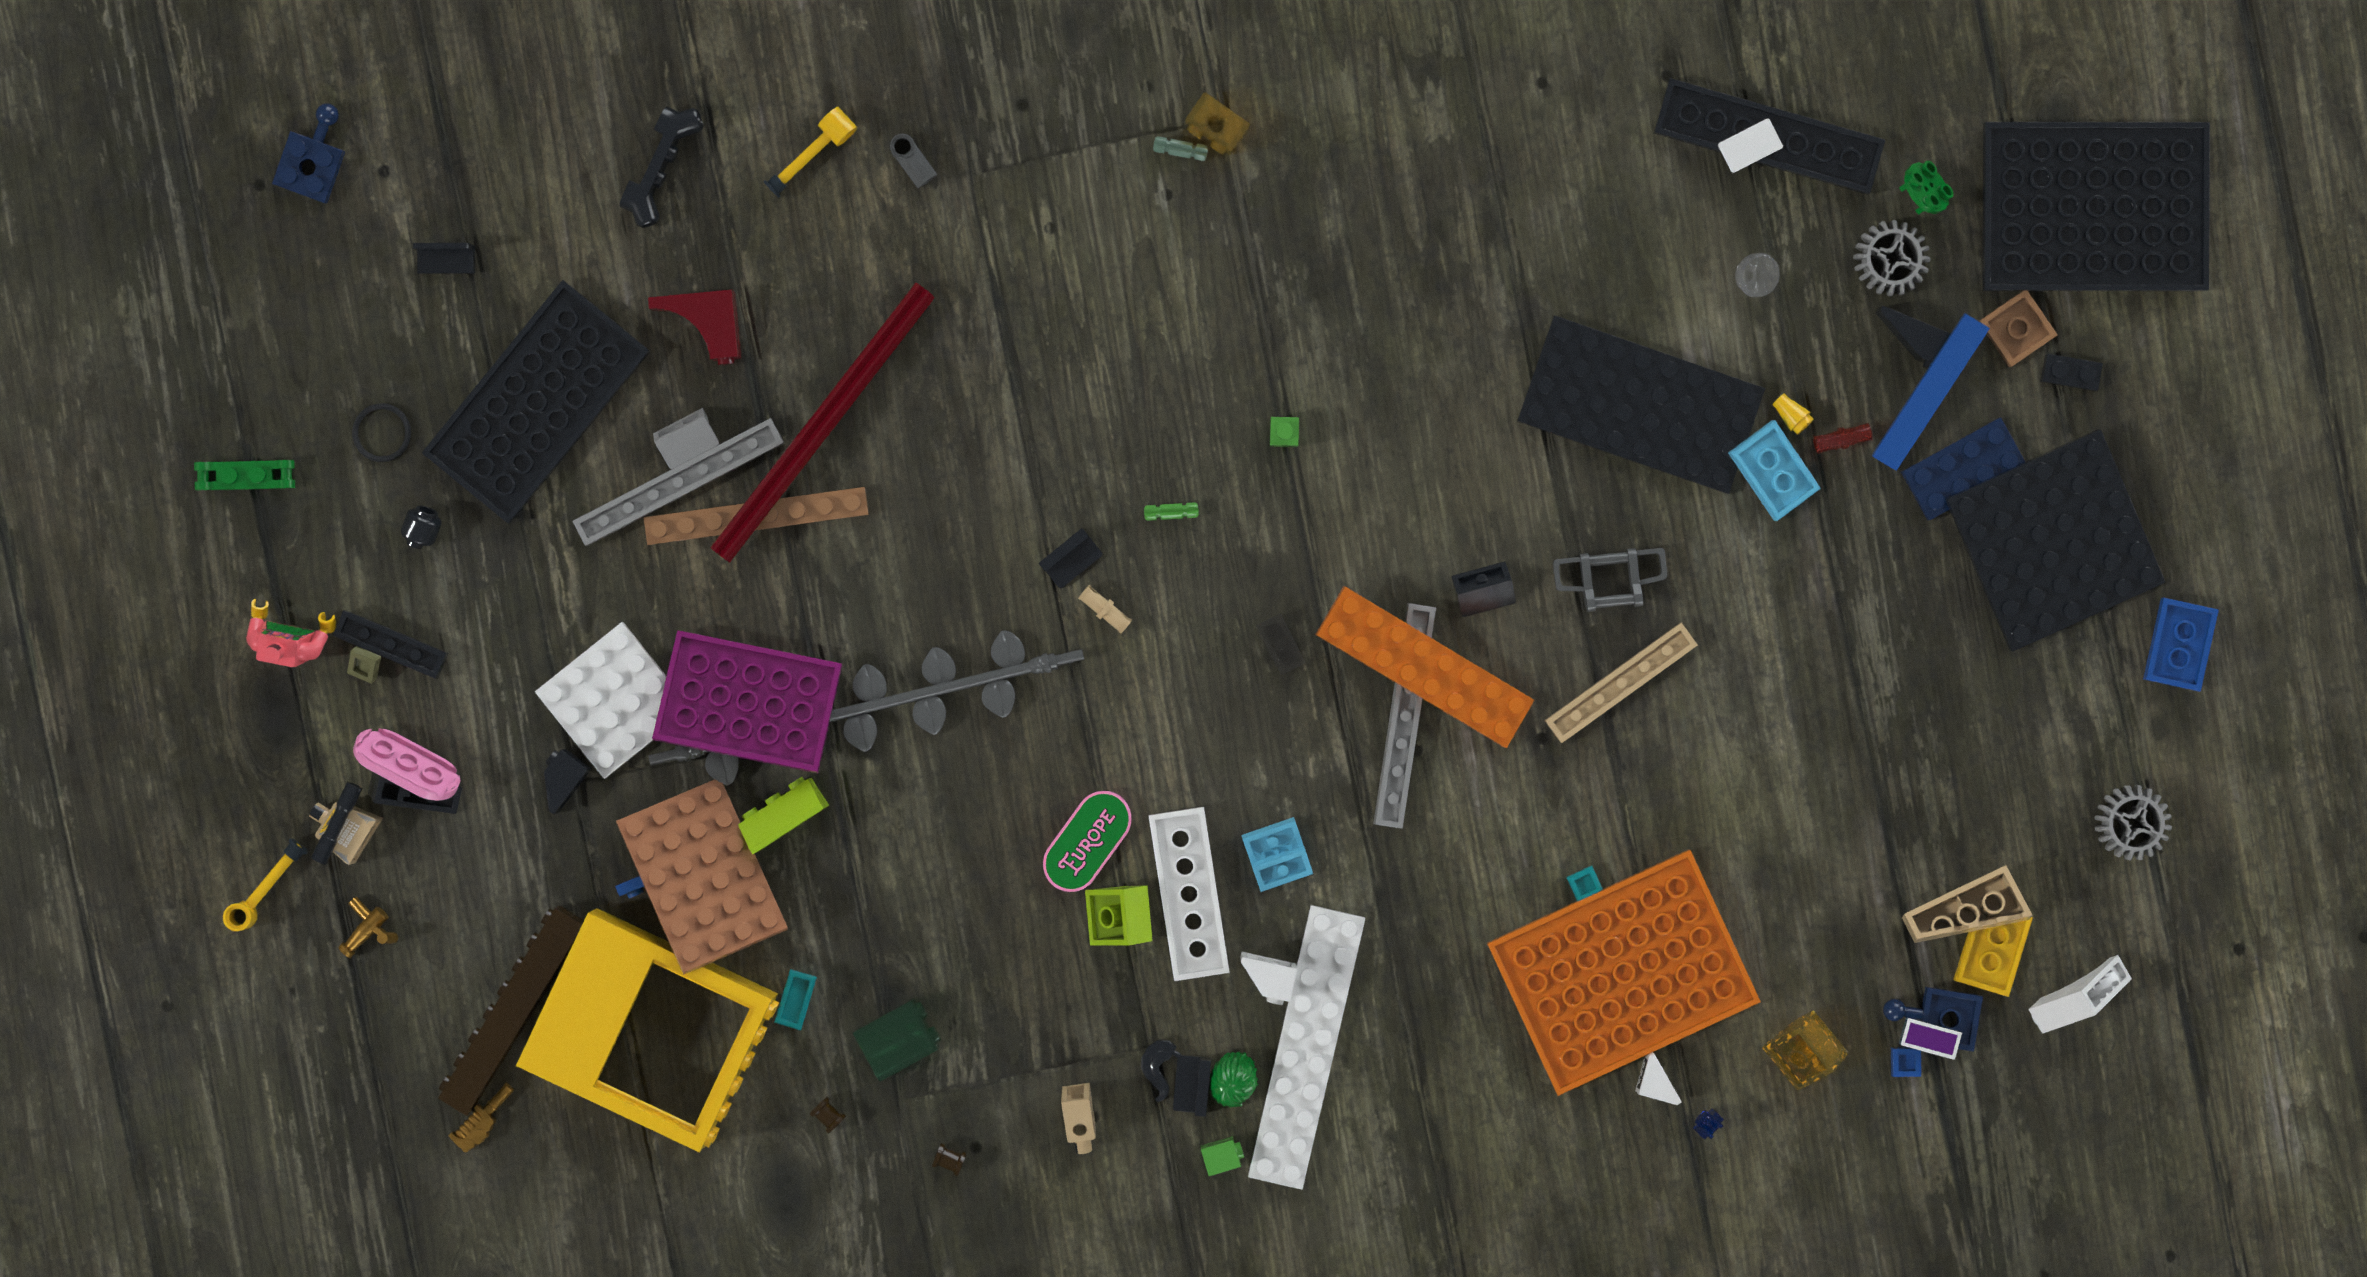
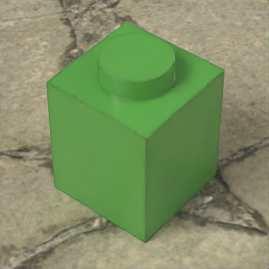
M1271 417L1270 446L1298 447L1299 418Z
M1233 1136L1201 1145V1152L1208 1176L1241 1167L1240 1159L1244 1158L1240 1142H1234Z

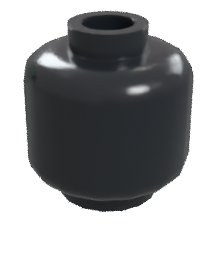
M422 505L408 510L401 528V535L407 540L409 546L422 549L423 546H431L435 543L442 524L441 519L437 516V511Z

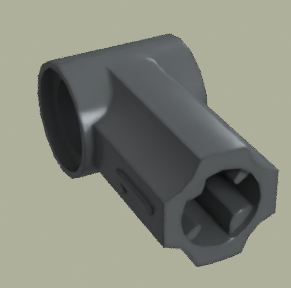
M898 134L894 136L890 143L891 153L917 189L937 176L935 170L909 135ZM901 140L908 141L911 145L910 151L905 155L898 154L895 151L896 143Z

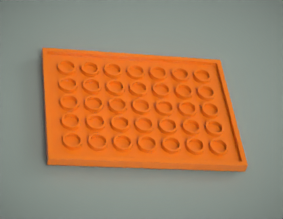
M1690 849L1487 942L1558 1096L1761 1002Z

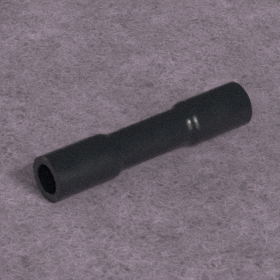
M347 781L333 816L324 834L320 837L311 859L327 865L337 844V838L349 813L353 810L359 798L362 787Z

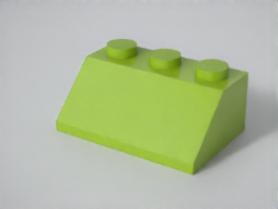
M800 777L788 785L790 791L781 796L777 792L765 800L766 807L759 811L754 807L741 816L744 821L738 824L752 854L759 852L829 806L812 778L804 780L803 777Z

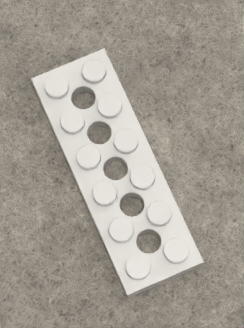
M1204 807L1149 815L1174 981L1229 973ZM1184 831L1187 833L1189 841L1185 846L1179 847L1173 843L1172 836L1175 832ZM1187 858L1192 862L1193 869L1190 873L1182 874L1177 870L1176 865L1180 859ZM1186 886H1192L1197 890V897L1191 902H1187L1181 897V891ZM1194 913L1200 916L1202 922L1197 929H1190L1186 926L1185 919L1189 914ZM1200 941L1204 943L1206 951L1202 956L1196 957L1190 953L1189 947L1193 942Z

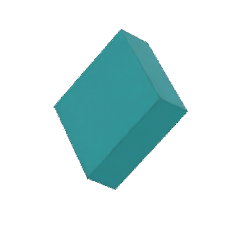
M1592 865L1566 877L1577 901L1603 890Z

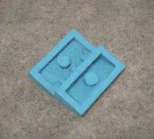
M1294 817L1241 835L1261 892L1313 874Z

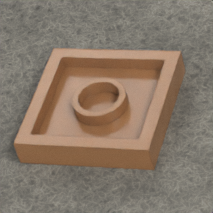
M2021 291L1979 320L1990 328L1987 336L2008 367H2012L2057 336V333L2028 291Z

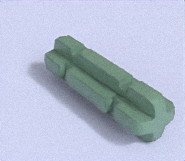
M1157 136L1154 140L1153 151L1163 154L1168 152L1169 155L1185 158L1192 156L1196 160L1205 161L1208 146L1202 144L1195 146L1191 142L1175 139L1168 141L1167 138Z

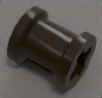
M825 1097L809 1115L811 1117L815 1116L827 1128L826 1132L829 1134L841 1123L846 1115L844 1113L840 1114L829 1103L830 1099Z
M941 1143L932 1167H943L953 1171L954 1175L958 1176L967 1153L962 1152L960 1154L945 1148V1144Z

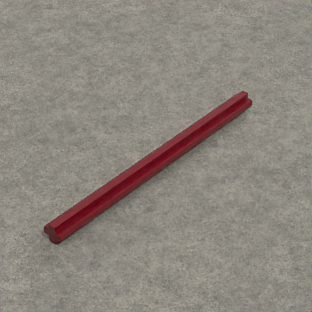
M915 282L710 548L729 563L934 300V296Z

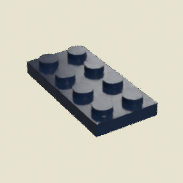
M2000 417L1901 471L1926 519L1931 520L1949 510L1945 498L2020 465L2025 460Z

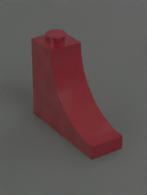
M733 290L648 297L650 310L672 312L689 320L703 336L712 361H718V365L735 364L734 359H741L736 295Z

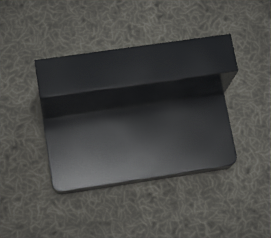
M413 243V249L417 251L418 274H475L474 245L470 243Z
M1081 528L1040 561L1039 565L1059 588H1063L1097 561L1103 553L1083 528Z
M1505 561L1451 576L1462 617L1504 607L1516 602L1512 579Z
M1181 1055L1180 1058H1177L1173 1101L1174 1111L1194 1112L1195 1116L1206 1117L1211 1057Z

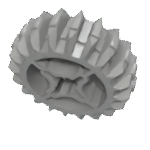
M1896 220L1890 222L1889 228L1885 221L1879 223V230L1877 227L1871 226L1869 228L1871 236L1866 233L1861 235V239L1866 244L1857 243L1855 246L1857 250L1862 251V254L1858 253L1853 256L1854 260H1861L1862 264L1854 267L1855 271L1864 270L1865 274L1859 277L1860 281L1869 278L1870 281L1866 286L1868 289L1877 284V294H1882L1886 287L1887 296H1893L1895 289L1899 295H1903L1905 287L1909 291L1915 289L1913 281L1916 283L1923 281L1922 276L1918 272L1925 274L1929 270L1922 265V263H1928L1931 260L1930 257L1922 255V253L1929 250V246L1921 247L1919 244L1925 240V237L1922 235L1915 238L1914 235L1917 233V228L1915 227L1907 232L1908 223L1903 222L1899 229ZM1881 237H1895L1888 249L1873 247ZM1903 241L1911 249L1913 261L1903 253ZM1893 252L1896 254L1897 261L1890 265L1886 255ZM1871 255L1881 264V276L1872 266ZM1895 268H1907L1910 270L1908 275L1902 280H1889Z
M2129 785L2123 786V793L2119 789L2113 790L2115 799L2108 795L2104 797L2108 803L2107 806L2098 805V809L2104 812L2103 816L2095 815V820L2102 821V825H2097L2095 831H2104V834L2098 840L2100 842L2108 841L2105 849L2111 851L2115 848L2114 856L2121 857L2124 853L2126 860H2131L2133 856L2137 860H2143L2144 853L2149 857L2154 855L2152 847L2157 850L2163 848L2158 842L2160 839L2164 841L2169 840V837L2164 835L2163 832L2164 830L2169 831L2172 829L2171 825L2165 824V820H2170L2172 816L2171 814H2163L2168 805L2166 803L2158 805L2162 797L2158 794L2152 796V789L2146 788L2142 791V786L2135 785L2132 791ZM2138 800L2136 806H2132L2131 810L2127 813L2118 811V808L2124 803ZM2147 806L2153 816V826L2149 825L2146 821ZM2123 817L2135 819V821H2138V825L2142 826L2143 828L2130 827L2132 825H2130L2129 821L2125 820ZM2113 819L2117 820L2121 826L2120 839H2118L2114 832ZM2141 832L2149 835L2139 844L2128 845L2130 840H2134L2135 836Z

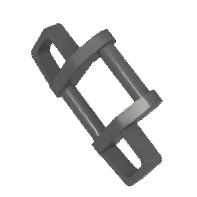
M1629 548L1626 552L1591 556L1588 553L1579 554V557L1556 559L1552 563L1555 589L1558 591H1583L1587 612L1596 611V608L1632 604H1634V607L1643 606L1641 585L1667 578L1666 558L1663 548L1637 551L1636 548ZM1657 554L1660 562V574L1640 580L1637 555ZM1580 562L1582 586H1563L1560 582V564ZM1627 563L1631 593L1595 597L1592 586L1591 567Z

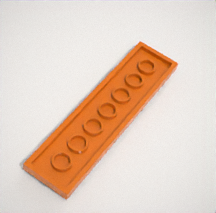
M1343 586L1315 634L1504 748L1508 747L1534 702V699Z

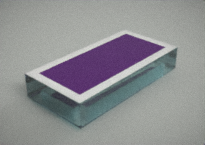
M1906 1017L1899 1044L1955 1060L1962 1032Z

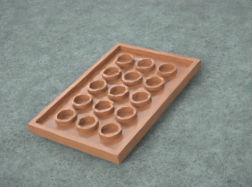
M712 780L616 821L683 975L788 930L755 854H752L738 826L741 822L723 783L717 780Z

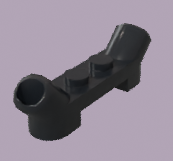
M666 106L654 127V130L658 134L663 135L640 185L629 180L619 205L621 208L633 213L638 227H650L657 224L660 220L653 194L656 188L660 189L665 182L667 174L664 171L668 163L672 164L678 154L679 148L676 146L679 139L703 130L704 125L701 116L695 108L678 112Z

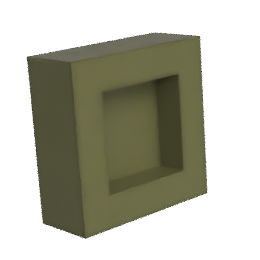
M356 646L351 650L347 673L372 684L378 677L381 656Z

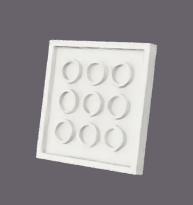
M621 622L537 689L535 693L602 777L606 779L653 741L652 736L667 676L625 623Z

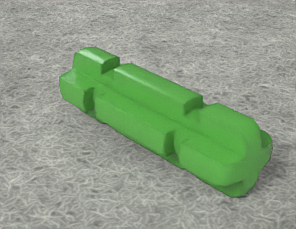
M1196 502L1186 503V505L1178 503L1162 504L1160 507H1156V505H1146L1144 507V517L1147 521L1157 520V518H1161V520L1182 519L1183 516L1196 518L1199 515Z

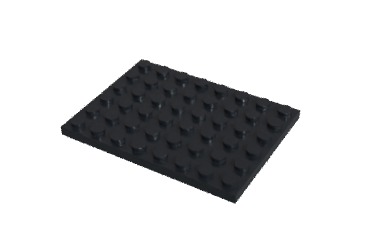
M2210 122L1983 123L1982 291H2209Z

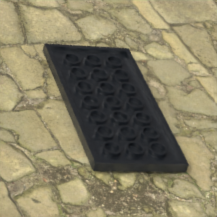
M562 280L427 445L422 454L505 522L510 524L651 351L567 282Z
M1554 315L1517 422L1729 494L1738 467L1728 452L1749 438L1766 388Z

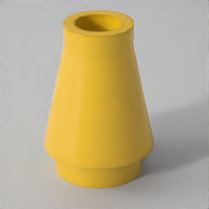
M1785 393L1772 404L1790 432L1794 431L1797 435L1814 420L1810 416L1811 412L1790 399Z

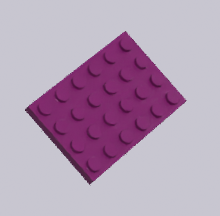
M677 630L652 739L818 773L842 663Z

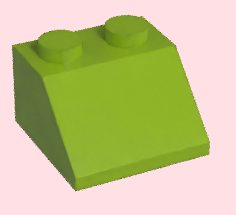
M1147 885L1085 890L1090 945H1134L1153 941Z

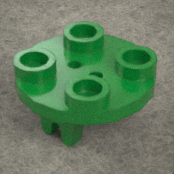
M1931 161L1917 162L1910 165L1905 171V183L1899 187L1901 192L1907 189L1912 200L1918 205L1919 208L1915 210L1918 215L1923 211L1931 214L1943 212L1949 205V199L1953 197L1952 188L1944 182L1938 174L1936 166Z

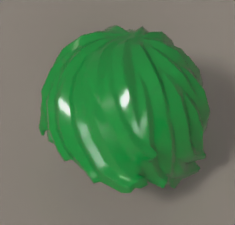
M1228 1052L1220 1061L1216 1062L1214 1069H1212L1209 1089L1213 1099L1223 1106H1242V1103L1250 1098L1258 1086L1255 1061L1251 1057H1247L1246 1052Z

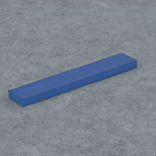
M1966 313L1963 314L1878 444L1872 457L1897 471L1990 328Z

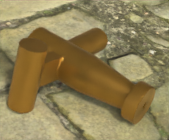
M357 897L349 902L348 905L363 921L357 926L346 943L343 942L338 947L346 957L351 958L355 954L354 950L374 933L378 935L377 941L380 944H393L398 941L396 933L386 932L381 928V925L389 918L383 909L375 907L371 912Z

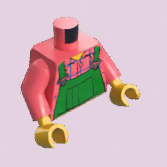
M256 599L252 601L251 616L253 618L250 619L246 640L250 648L257 652L256 659L258 661L297 667L309 660H314L319 657L328 639L327 634L334 632L337 627L335 615L326 621L325 612L320 613L318 616L320 630L317 631L270 621L264 622L263 619L268 616V601L265 602V606L262 608L256 607Z

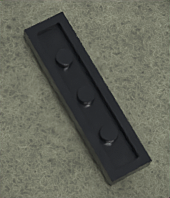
M343 610L333 636L435 679L439 678L449 654L348 610Z

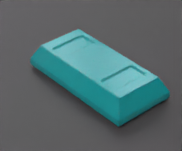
M790 969L774 1023L797 1030L802 1029L817 979L816 976Z

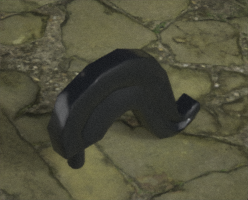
M1158 1039L1149 1045L1141 1059V1069L1145 1077L1159 1091V1096L1155 1098L1157 1102L1164 1100L1170 1090L1166 1078L1160 1071V1065L1164 1061L1170 1060L1172 1055L1177 1058L1181 1057V1053L1175 1050L1177 1046L1170 1040Z

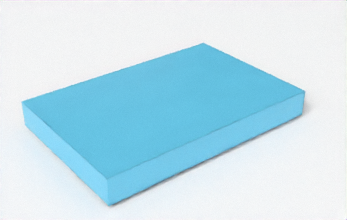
M1775 420L1770 421L1728 452L1774 521L1784 517L1821 489Z

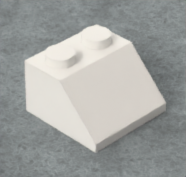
M1241 952L1242 965L1262 996L1267 998V1002L1283 1005L1284 1001L1290 1002L1297 973L1296 963Z

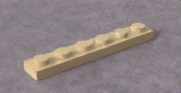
M1680 622L1544 721L1560 743H1563L1698 646V644Z

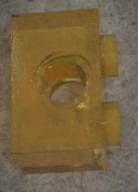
M1206 92L1203 93L1185 119V123L1189 125L1187 130L1199 139L1202 136L1206 137L1211 141L1210 146L1222 155L1225 152L1231 155L1250 129V123ZM1219 119L1223 122L1224 129L1221 132L1214 133L1208 128L1209 122Z

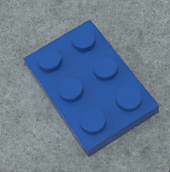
M2161 598L2143 680L2201 692L2219 610Z

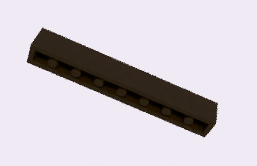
M561 906L554 908V910L549 909L541 920V923L544 924L539 934L535 932L526 945L529 948L524 958L520 956L512 968V971L515 973L510 982L505 980L497 992L500 996L499 1000L495 1005L491 1003L482 1018L486 1021L481 1029L476 1027L469 1037L468 1042L471 1045L467 1052L462 1051L453 1064L457 1067L452 1076L447 1075L439 1086L442 1092L438 1099L466 1116L472 1113L565 962L584 922L583 919Z

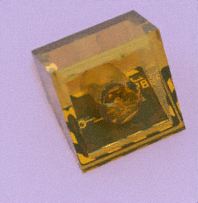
M1814 1010L1794 1020L1762 1047L1797 1091L1834 1072L1849 1054Z

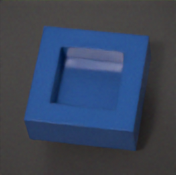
M640 876L615 886L619 897L627 894L628 898H632L644 893V885Z
M1910 1047L1891 1048V1076L1921 1077V1050Z

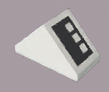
M1652 1052L1645 1055L1635 1091L1639 1095L1678 1105L1682 1103L1655 1054Z

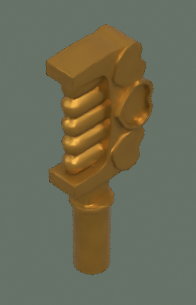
M505 1083L491 1100L487 1101L484 1107L480 1104L476 1105L473 1115H470L468 1120L464 1121V1125H460L459 1129L449 1134L450 1139L463 1152L470 1151L489 1137V1131L493 1129V1125L496 1123V1118L492 1114L498 1110V1107L514 1091L512 1086Z

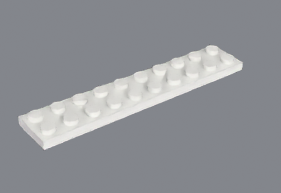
M1314 905L1310 906L1297 962V973L1292 996L1287 1005L1248 1177L1303 1189L1365 917Z

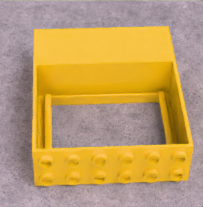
M597 908L588 912L516 1066L700 1153L705 1146L709 1148L711 1143H714L720 1128L716 1127L718 1121L722 1122L723 1118L726 1117L732 1103L728 1102V1099L738 1092L744 1078L740 1076L741 1072H745L753 1061L756 1053L751 1050L754 1045L757 1046L758 1043H761L767 1031V1027L763 1026L765 1021H769L778 1008L779 1002L775 1001L778 993L713 962L683 975L668 941ZM653 963L749 1008L695 1125L598 1080Z

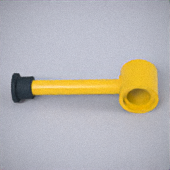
M835 107L819 122L818 126L823 133L778 176L775 174L770 180L763 181L778 198L780 197L779 193L787 187L785 184L831 140L836 146H840L855 133L858 127L839 107Z
M290 838V844L284 850L285 854L249 898L246 901L231 904L225 909L223 922L228 929L242 931L251 928L256 923L257 910L255 907L291 863L298 861L303 854L308 853V850L303 845ZM237 909L245 912L246 920L243 924L235 920L234 915Z

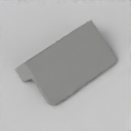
M703 408L653 433L654 442L670 469L719 445V440L709 425L708 417Z

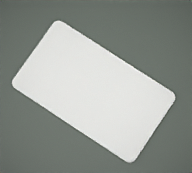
M1765 119L1720 142L1718 147L1731 172L1734 173L1780 150L1783 145L1770 119Z

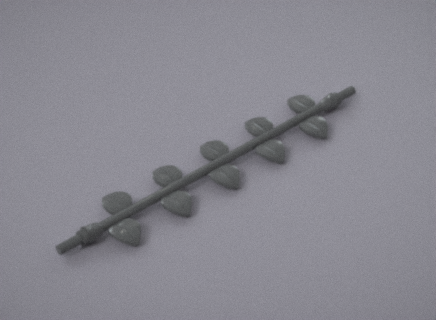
M1004 630L999 633L991 647V656L1002 669L953 680L956 675L953 659L944 650L934 647L930 650L922 664V674L933 685L884 697L887 692V683L883 674L874 666L865 664L858 671L853 681L854 693L864 702L832 710L830 722L848 718L843 731L846 740L856 748L866 752L871 749L877 736L876 722L868 713L917 701L912 715L915 723L925 731L935 735L940 732L946 719L945 705L937 696L986 684L982 692L983 704L991 712L1004 718L1009 715L1015 702L1014 688L1006 679L1028 673H1052V670L1058 669L1060 665L1084 660L1083 651L1079 649L1059 655L1044 653L1031 659L1029 662L1022 663L1025 658L1022 642L1013 633ZM676 745L675 749L649 755V762L651 766L674 760L688 762L709 751ZM710 752L705 763L706 771L718 782L726 786L730 785L737 776L739 759L734 756Z

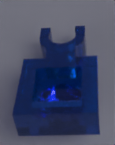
M1713 1108L1709 1112L1704 1110L1696 1118V1125L1693 1129L1704 1140L1707 1137L1712 1139L1714 1132L1723 1127L1721 1122L1724 1119Z

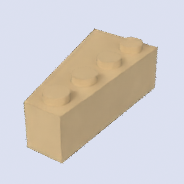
M2005 865L1905 913L1902 919L1914 943L2026 921L2033 915Z

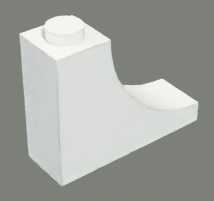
M2116 955L2110 957L2095 970L2072 984L2041 997L2028 1010L2032 1015L2033 1021L2038 1025L2043 1034L2095 1016L2132 978L2120 957Z

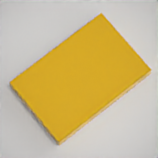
M2033 917L2026 921L1968 932L1954 981L2009 997Z

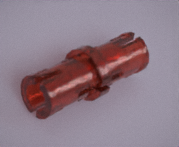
M1869 423L1847 429H1844V427L1837 428L1835 432L1814 436L1813 443L1817 454L1832 449H1847L1849 445L1871 441L1873 436Z

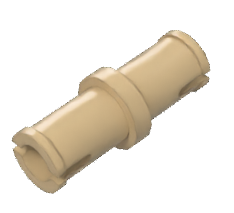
M1090 585L1078 597L1079 600L1083 601L1097 613L1096 617L1106 620L1120 634L1132 621V619H1129L1113 605L1114 602L1111 599L1107 601Z

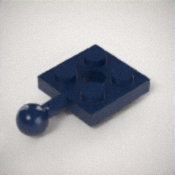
M322 104L317 108L316 118L319 123L313 139L290 131L272 184L322 203H328L346 152L324 143L329 126L335 124L339 117L335 106L332 104ZM311 159L315 163L316 169L313 174L307 176L302 170V165L306 160Z
M1925 986L1922 1009L1905 1007L1902 1001L1891 999L1885 1003L1883 1013L1890 1021H1899L1905 1017L1961 1032L1962 1035L1958 1049L1974 1052L1983 996ZM1953 1011L1957 1016V1021L1953 1026L1946 1027L1942 1021L1945 1013Z

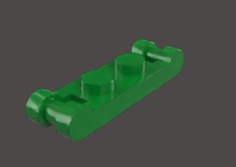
M295 460L194 462V471H197L195 490L295 488V480H292V469H295ZM275 469H281V480H275ZM209 471H216V481L209 482Z

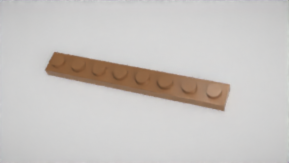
M860 487L780 498L755 531L869 515L866 488ZM743 504L643 517L647 545L719 536Z

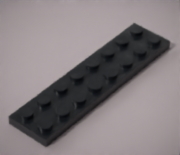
M1669 79L1653 134L1722 153L1718 147L1720 142L1765 119H1770L1783 147L1755 163L1863 194H1870L1885 139L1675 79Z

